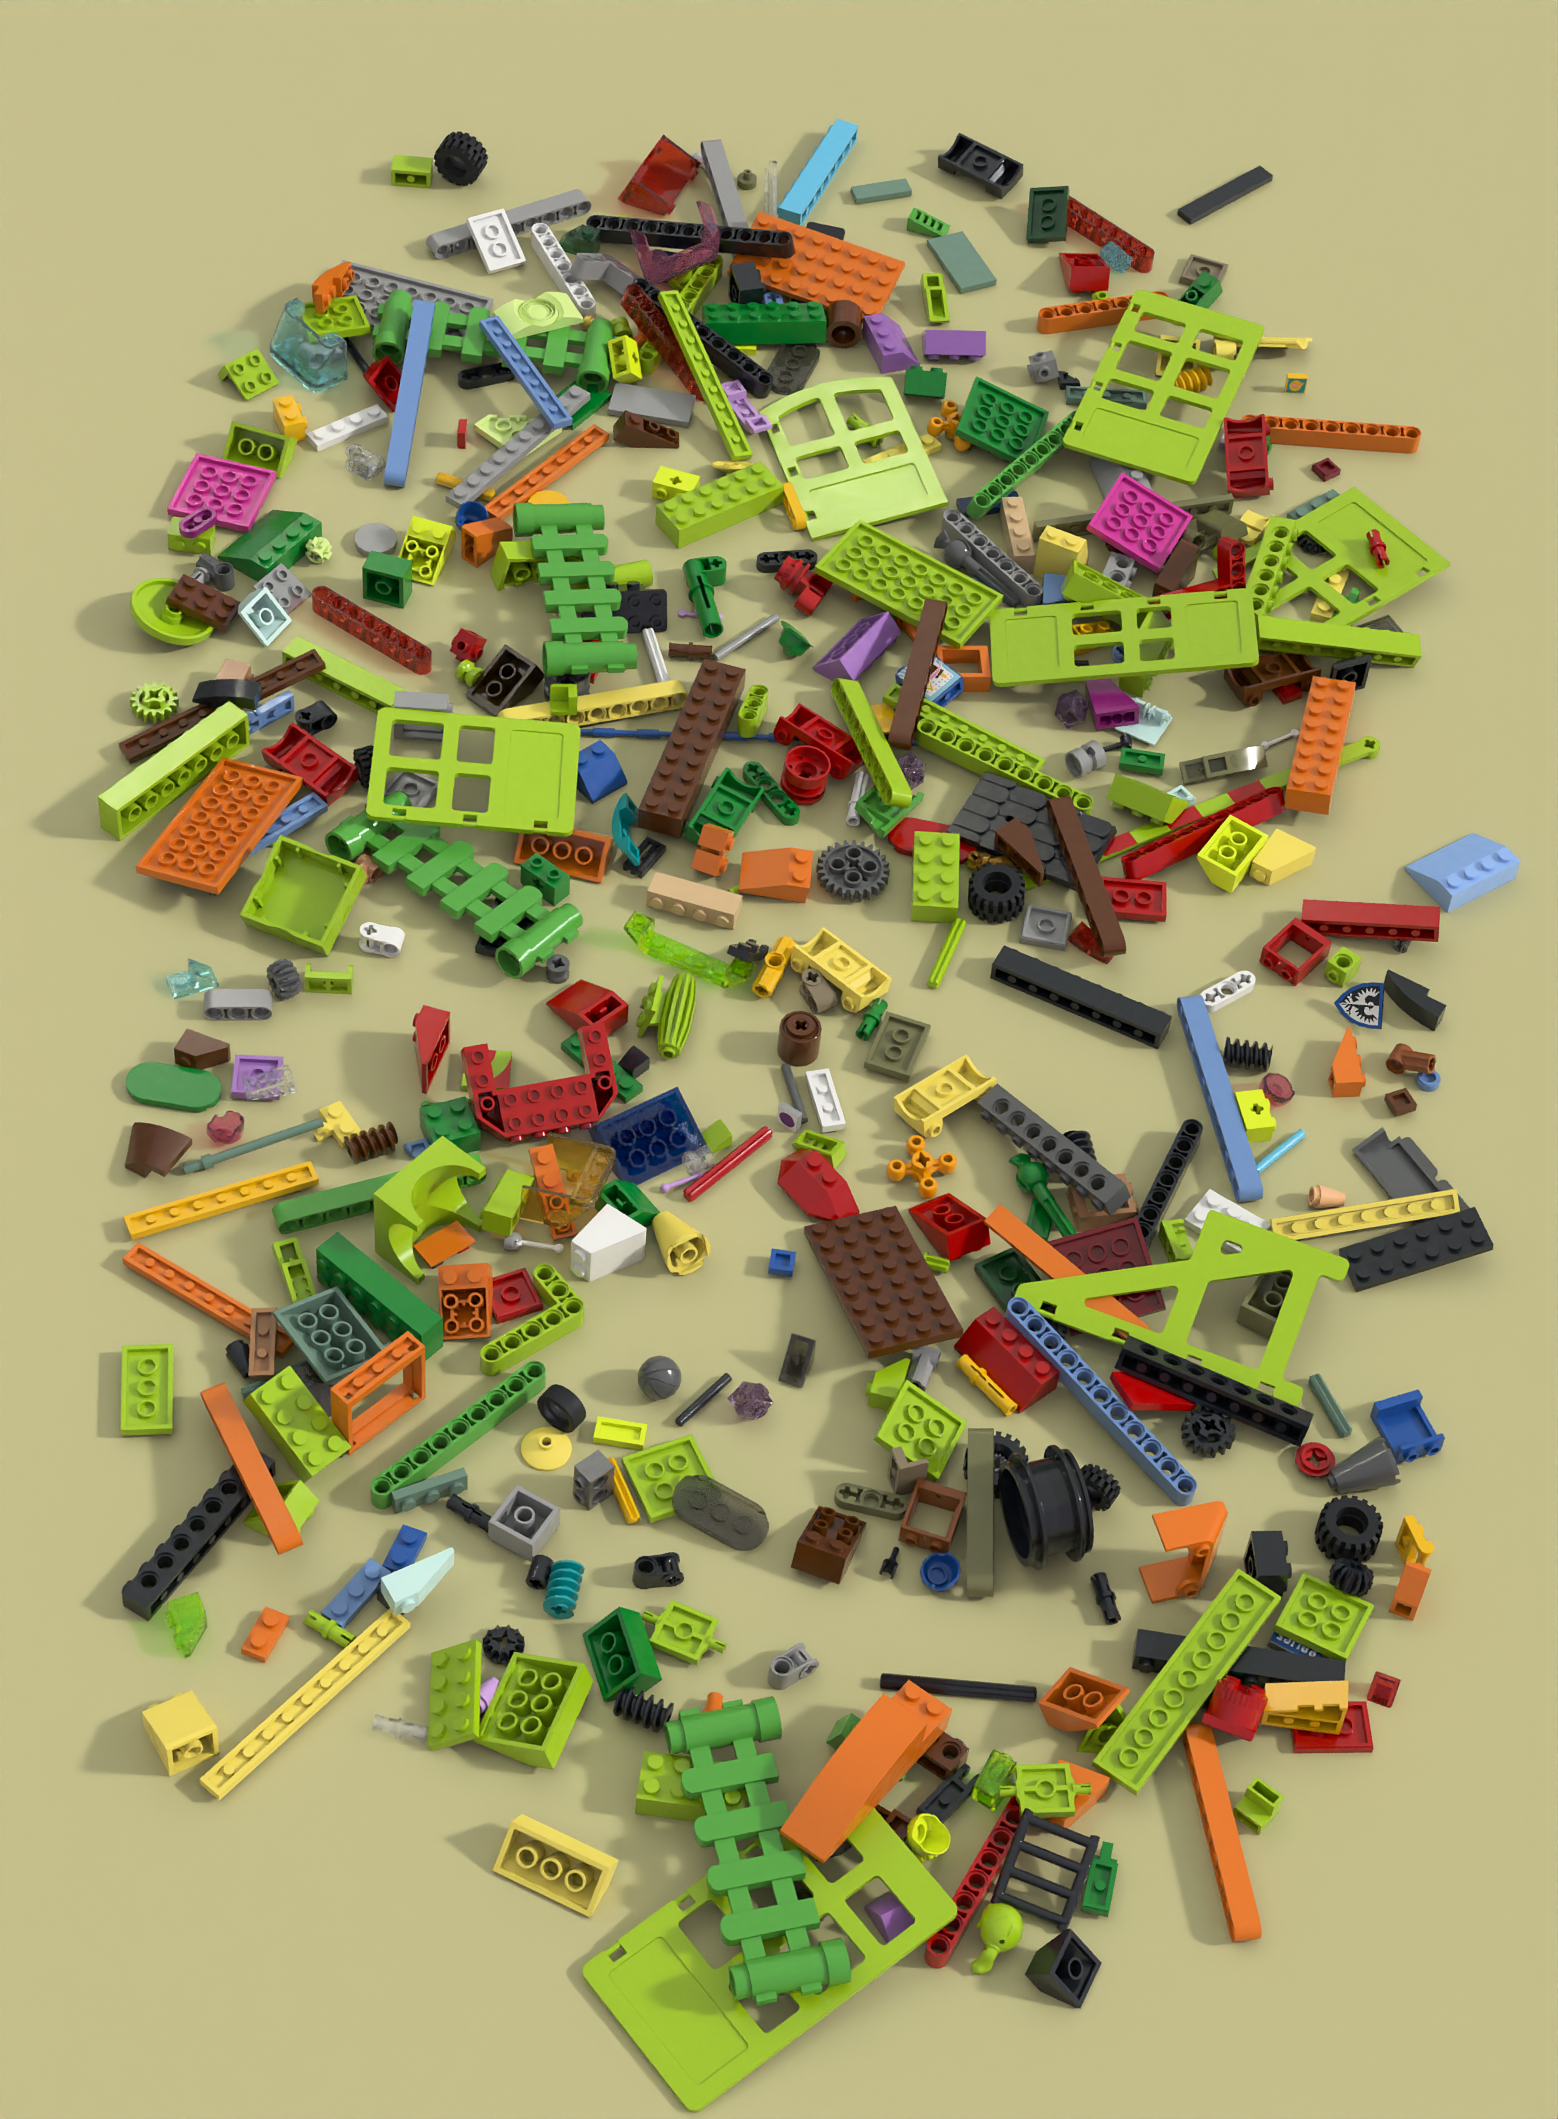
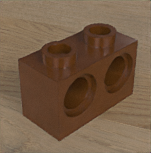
M943 1732L916 1763L945 1781L948 1776L954 1774L967 1762L969 1748L960 1739L953 1738ZM945 1755L953 1756L954 1759H948Z

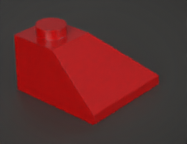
M387 355L373 362L363 377L389 409L395 412L402 372Z

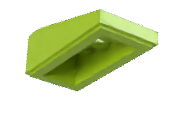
M807 1129L792 1143V1146L797 1150H817L834 1169L847 1155L844 1141Z

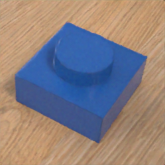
M772 1248L768 1274L792 1277L796 1252Z

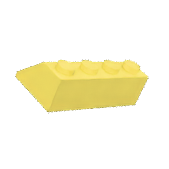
M521 1814L511 1821L493 1871L591 1917L610 1885L619 1860Z

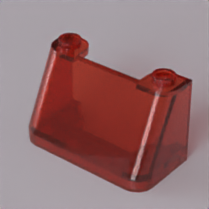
M663 134L617 199L624 204L664 216L666 213L670 215L676 207L673 204L676 197L688 180L693 181L699 172L696 169L701 163Z

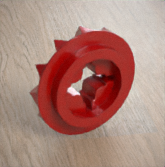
M1309 1442L1298 1448L1295 1455V1464L1298 1465L1299 1472L1303 1471L1307 1474V1477L1316 1476L1319 1479L1321 1476L1329 1475V1470L1335 1466V1456L1327 1446L1317 1442ZM1312 1454L1315 1460L1319 1462L1318 1467L1313 1462H1310Z

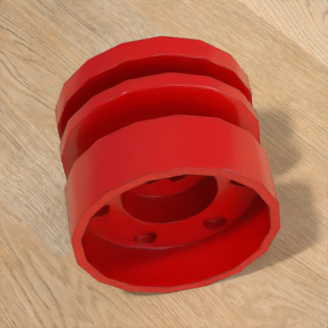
M809 745L794 747L786 754L779 786L795 804L812 805L824 797L831 768L829 757L824 751Z

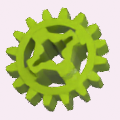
M153 681L152 685L145 682L143 688L137 686V692L132 691L130 706L132 713H136L138 719L144 717V722H147L149 719H152L153 723H156L157 719L164 722L166 716L172 718V712L177 713L179 698L177 697V691H173L171 685L165 687V682H162L160 685H157L156 681Z

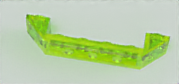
M636 911L633 912L624 925V930L643 953L722 988L746 983L757 968L756 963H747L736 957L731 964H727L654 932L655 919Z

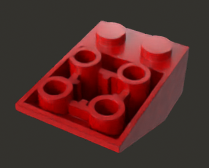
M582 979L546 1002V1005L576 1032L582 1026L605 1023L606 1033L609 1036L628 1023L629 1005L612 990Z

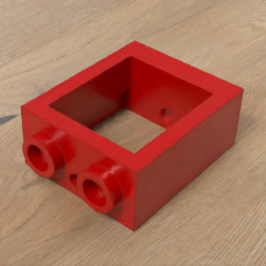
M1295 917L1263 946L1259 962L1296 986L1328 957L1332 941ZM1290 940L1313 954L1299 968L1277 954Z

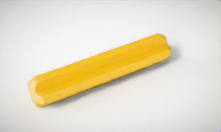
M439 472L436 476L437 484L454 489L464 480L443 472ZM488 488L478 498L492 501L495 497V490Z
M610 1457L608 1460L615 1466L614 1495L626 1522L630 1525L637 1523L640 1520V1514L615 1458Z

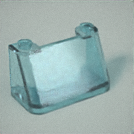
M295 298L284 306L269 345L270 355L306 389L314 393H320L347 380V344L338 334L328 333L320 337L300 319V316L305 312V305L298 298Z

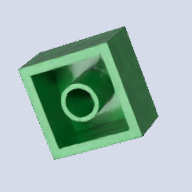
M371 550L362 567L363 598L404 609L412 593V561Z
M465 1096L419 1108L420 1128L424 1138H427L429 1145H432L441 1136H444L465 1153L481 1150V1132Z

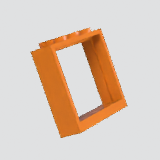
M409 1331L405 1332L330 1388L332 1422L350 1444L351 1448L346 1451L349 1456L426 1398L425 1346ZM403 1369V1383L352 1421V1407ZM415 1392L418 1397L413 1400L411 1397L414 1396L413 1393Z

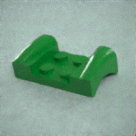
M726 767L720 777L716 776L711 786L712 790L692 821L688 820L683 828L684 838L701 847V845H698L703 825L708 823L734 831L733 838H735L749 815L753 813L762 799L765 787L752 786L740 781Z

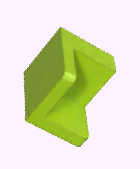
M577 684L550 685L551 715H577Z

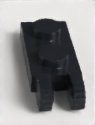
M749 939L746 943L739 942L738 944L729 945L727 954L747 963L760 961L767 955L769 946L762 944L759 948L756 940Z
M963 1764L954 1774L948 1776L917 1808L916 1814L928 1813L935 1815L943 1824L971 1796V1793L978 1788L983 1781V1777L980 1774H976L965 1785L962 1780L968 1775L971 1768L969 1765Z

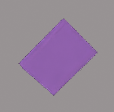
M892 1893L864 1906V1910L886 1944L915 1922Z

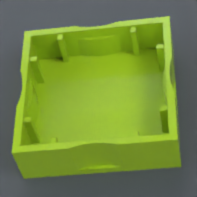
M280 835L266 861L264 872L260 880L253 887L240 916L247 926L328 957L367 875L363 867L334 855L320 853L308 845Z

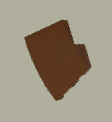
M135 1122L132 1126L125 1168L143 1178H146L151 1171L165 1177L191 1147L192 1138L160 1125Z

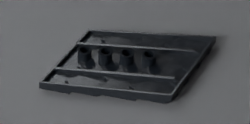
M985 772L948 828L947 833L960 834V842L990 855H995V857L1005 856L994 845L995 831L1014 818H1017L1021 823L1026 824L1031 831L1044 869L1043 878L1076 891L1047 813L1046 802L1049 798L1042 793L1019 786L1017 782ZM1075 808L1095 862L1098 864L1117 833L1116 827L1108 821L1085 814L1082 810Z

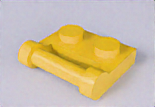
M1414 1515L1405 1516L1396 1538L1395 1546L1405 1565L1408 1560L1413 1563L1422 1564L1425 1567L1428 1557L1433 1554L1434 1545L1425 1539L1423 1527L1420 1523H1417Z

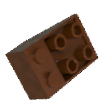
M818 1506L797 1541L791 1568L840 1584L847 1572L867 1522L861 1521L855 1516L838 1513L829 1507Z

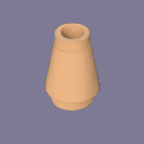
M1321 1185L1312 1186L1308 1193V1203L1314 1206V1208L1343 1207L1345 1204V1193Z

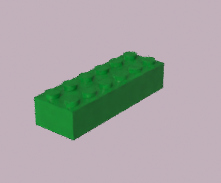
M810 301L808 303L788 302L786 304H779L777 302H769L768 304H758L756 302L738 304L732 302L722 305L717 303L702 305V322L732 345L826 343L827 321L822 303Z
M336 1232L316 1248L318 1281L325 1287L333 1288L337 1286L358 1314L368 1319L375 1329H380L385 1333L391 1342L409 1331L425 1346V1361L443 1347V1318L339 1232Z

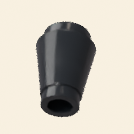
M236 1340L226 1347V1357L242 1377L246 1379L249 1378L250 1348L243 1340Z

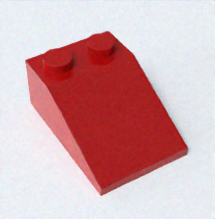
M1059 253L1065 286L1072 293L1108 291L1110 267L1098 254Z
M423 1005L420 1013L415 1014L412 1025L415 1027L413 1041L416 1042V1057L422 1093L427 1094L450 1044V1012Z
M950 1193L908 1209L910 1216L935 1250L949 1261L960 1259L963 1255L979 1251L991 1244L989 1228L984 1224L986 1217Z

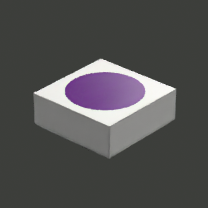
M782 1102L778 1106L777 1122L796 1133L801 1128L802 1113L786 1102Z

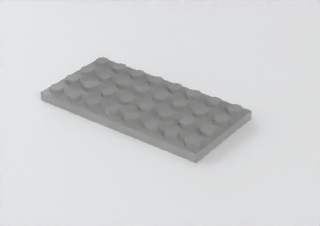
M351 262V269H354V281L350 283L349 289L342 296L357 295L371 331H373L374 325H380L382 318H377L379 303L385 304L389 294L394 290H403L409 293L412 297V307L414 306L415 299L447 303L450 306V313L469 315L470 309L474 307L485 308L489 311L493 307L492 298ZM447 327L445 335L465 337L466 330ZM451 351V352H455V353H458V354H461V353H462V352H458V351Z

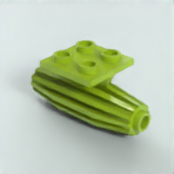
M688 973L676 974L666 995L661 991L664 976L659 975L655 983L651 982L647 993L648 996L644 995L640 1005L643 1013L639 1014L636 1026L639 1027L637 1037L642 1038L648 1026H658L657 1052L665 1059L677 1058L690 1034L696 1007V979Z

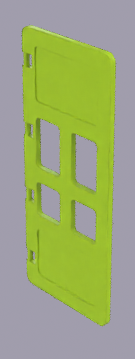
M1246 588L1229 589L1219 592L1205 591L1160 595L1159 597L1145 596L1097 600L1087 603L1074 602L1038 605L1015 609L1002 608L995 609L990 615L993 684L997 687L1253 667L1259 663L1252 592ZM1224 596H1227V598H1223V599H1214V597H1224ZM1160 602V604L1148 605L1147 603ZM1094 607V609L1091 610H1081V608ZM1163 610L1171 612V627L1142 630L1137 627V613ZM1027 613V615L1015 616L1014 614ZM1121 615V631L1082 635L1073 634V618ZM1169 641L1174 643L1175 657L1173 659L1140 660V644ZM1108 646L1124 647L1125 661L1123 663L1075 666L1074 651L1076 649Z

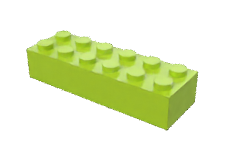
M759 461L657 504L655 524L679 549L782 505L784 485Z

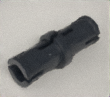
M452 1494L446 1503V1508L463 1517L466 1523H473L488 1533V1522L492 1516L480 1510L477 1504H470L457 1494Z
M1098 1572L1090 1578L1096 1592L1095 1600L1102 1610L1105 1623L1107 1625H1114L1121 1620L1115 1602L1116 1595L1110 1589L1106 1573Z

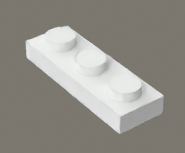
M829 1068L807 1071L805 1079L822 1133L845 1129L846 1122Z

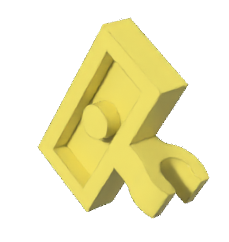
M341 1101L319 1109V1117L322 1118L324 1127L315 1129L316 1132L313 1133L318 1142L333 1135L340 1147L344 1148V1136H347L349 1139L352 1133H356L359 1136L360 1128Z

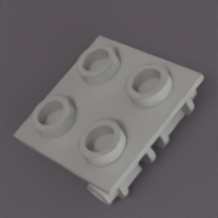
M282 563L253 586L255 590L266 587L287 615L312 594Z

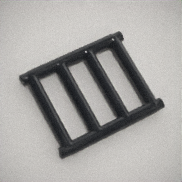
M1025 1808L990 1903L1007 1904L1017 1910L1058 1925L1057 1929L1063 1932L1068 1929L1100 1837L1096 1835L1085 1836L1033 1815V1811ZM1029 1825L1086 1847L1081 1862H1076L1024 1841ZM1020 1851L1076 1873L1071 1889L1014 1867ZM1010 1877L1067 1899L1062 1914H1057L1005 1893Z

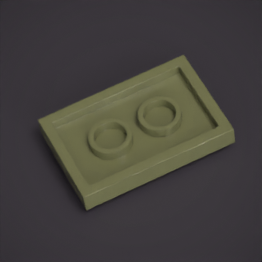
M886 1012L865 1060L864 1068L909 1081L930 1033L931 1025Z

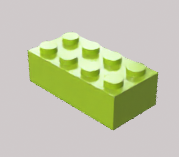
M915 831L912 854L911 921L953 923L954 919L957 918L960 834Z
M290 1365L243 1400L244 1404L304 1483L351 1448L350 1444Z
M644 1750L636 1796L635 1814L695 1822L699 1817L706 1816L701 1798L688 1799L681 1789L683 1771L693 1768L689 1756L670 1755L668 1753ZM713 1760L714 1764H715V1763H720V1762H725V1761ZM745 1789L722 1793L727 1811L745 1808L747 1799Z

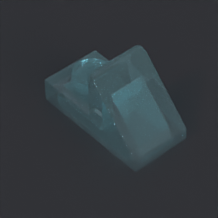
M187 959V971L166 977V983L174 999L219 986L211 966L192 959Z

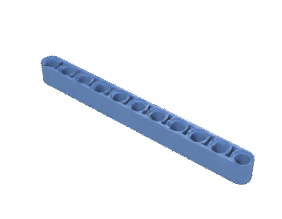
M417 299L414 301L384 473V485L405 488L434 319L435 302Z
M1203 996L1179 997L1177 999L1178 1015L1236 1201L1261 1200L1263 1198L1262 1182Z
M1022 1297L1012 1298L1008 1302L1005 1318L1060 1372L1058 1379L1165 1494L1177 1505L1186 1506L1190 1504L1197 1488V1482L1193 1476L1026 1299ZM1013 1311H1019L1022 1314H1016ZM1029 1328H1034L1038 1331L1034 1332L1031 1331ZM1046 1346H1052L1054 1349H1049ZM1062 1363H1067V1364H1069V1365H1071V1366H1070V1367H1066V1366H1064ZM1078 1381H1085L1087 1384H1081ZM1095 1398L1102 1399L1104 1402H1098ZM1112 1416H1117L1121 1420H1115ZM1128 1434H1134L1138 1438H1132ZM1145 1452H1151L1155 1456H1149ZM1162 1470H1168L1171 1474H1165ZM1179 1488H1185L1188 1492H1182Z

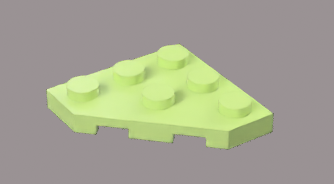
M487 415L474 424V431L498 448H501L535 418H526V415H510V418H497V415ZM562 428L556 429L554 432H552L531 452H533L534 450H536L537 448H539L540 446H542L543 444H545L546 442L562 432Z

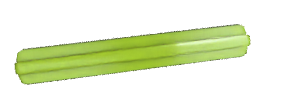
M954 919L928 977V987L934 989L939 987L966 927L964 919Z

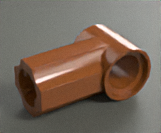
M1399 1043L1394 1047L1385 1065L1389 1071L1395 1074H1402L1405 1070L1432 1074L1435 1070L1436 1057L1433 1054L1413 1051L1408 1045Z

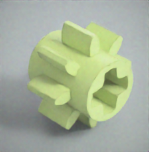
M315 536L313 540L309 539L305 546L307 548L305 554L314 563L322 564L324 560L328 561L332 555V552H330L332 546L323 537Z

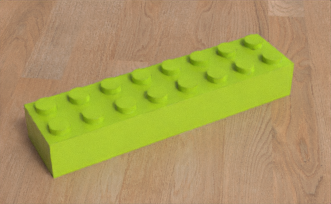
M228 701L223 706L218 707L208 717L203 718L193 728L185 731L175 741L170 742L160 752L152 755L145 763L137 766L127 776L119 779L108 790L103 791L98 796L101 828L121 841L204 780L222 757L232 759L250 745L248 714Z

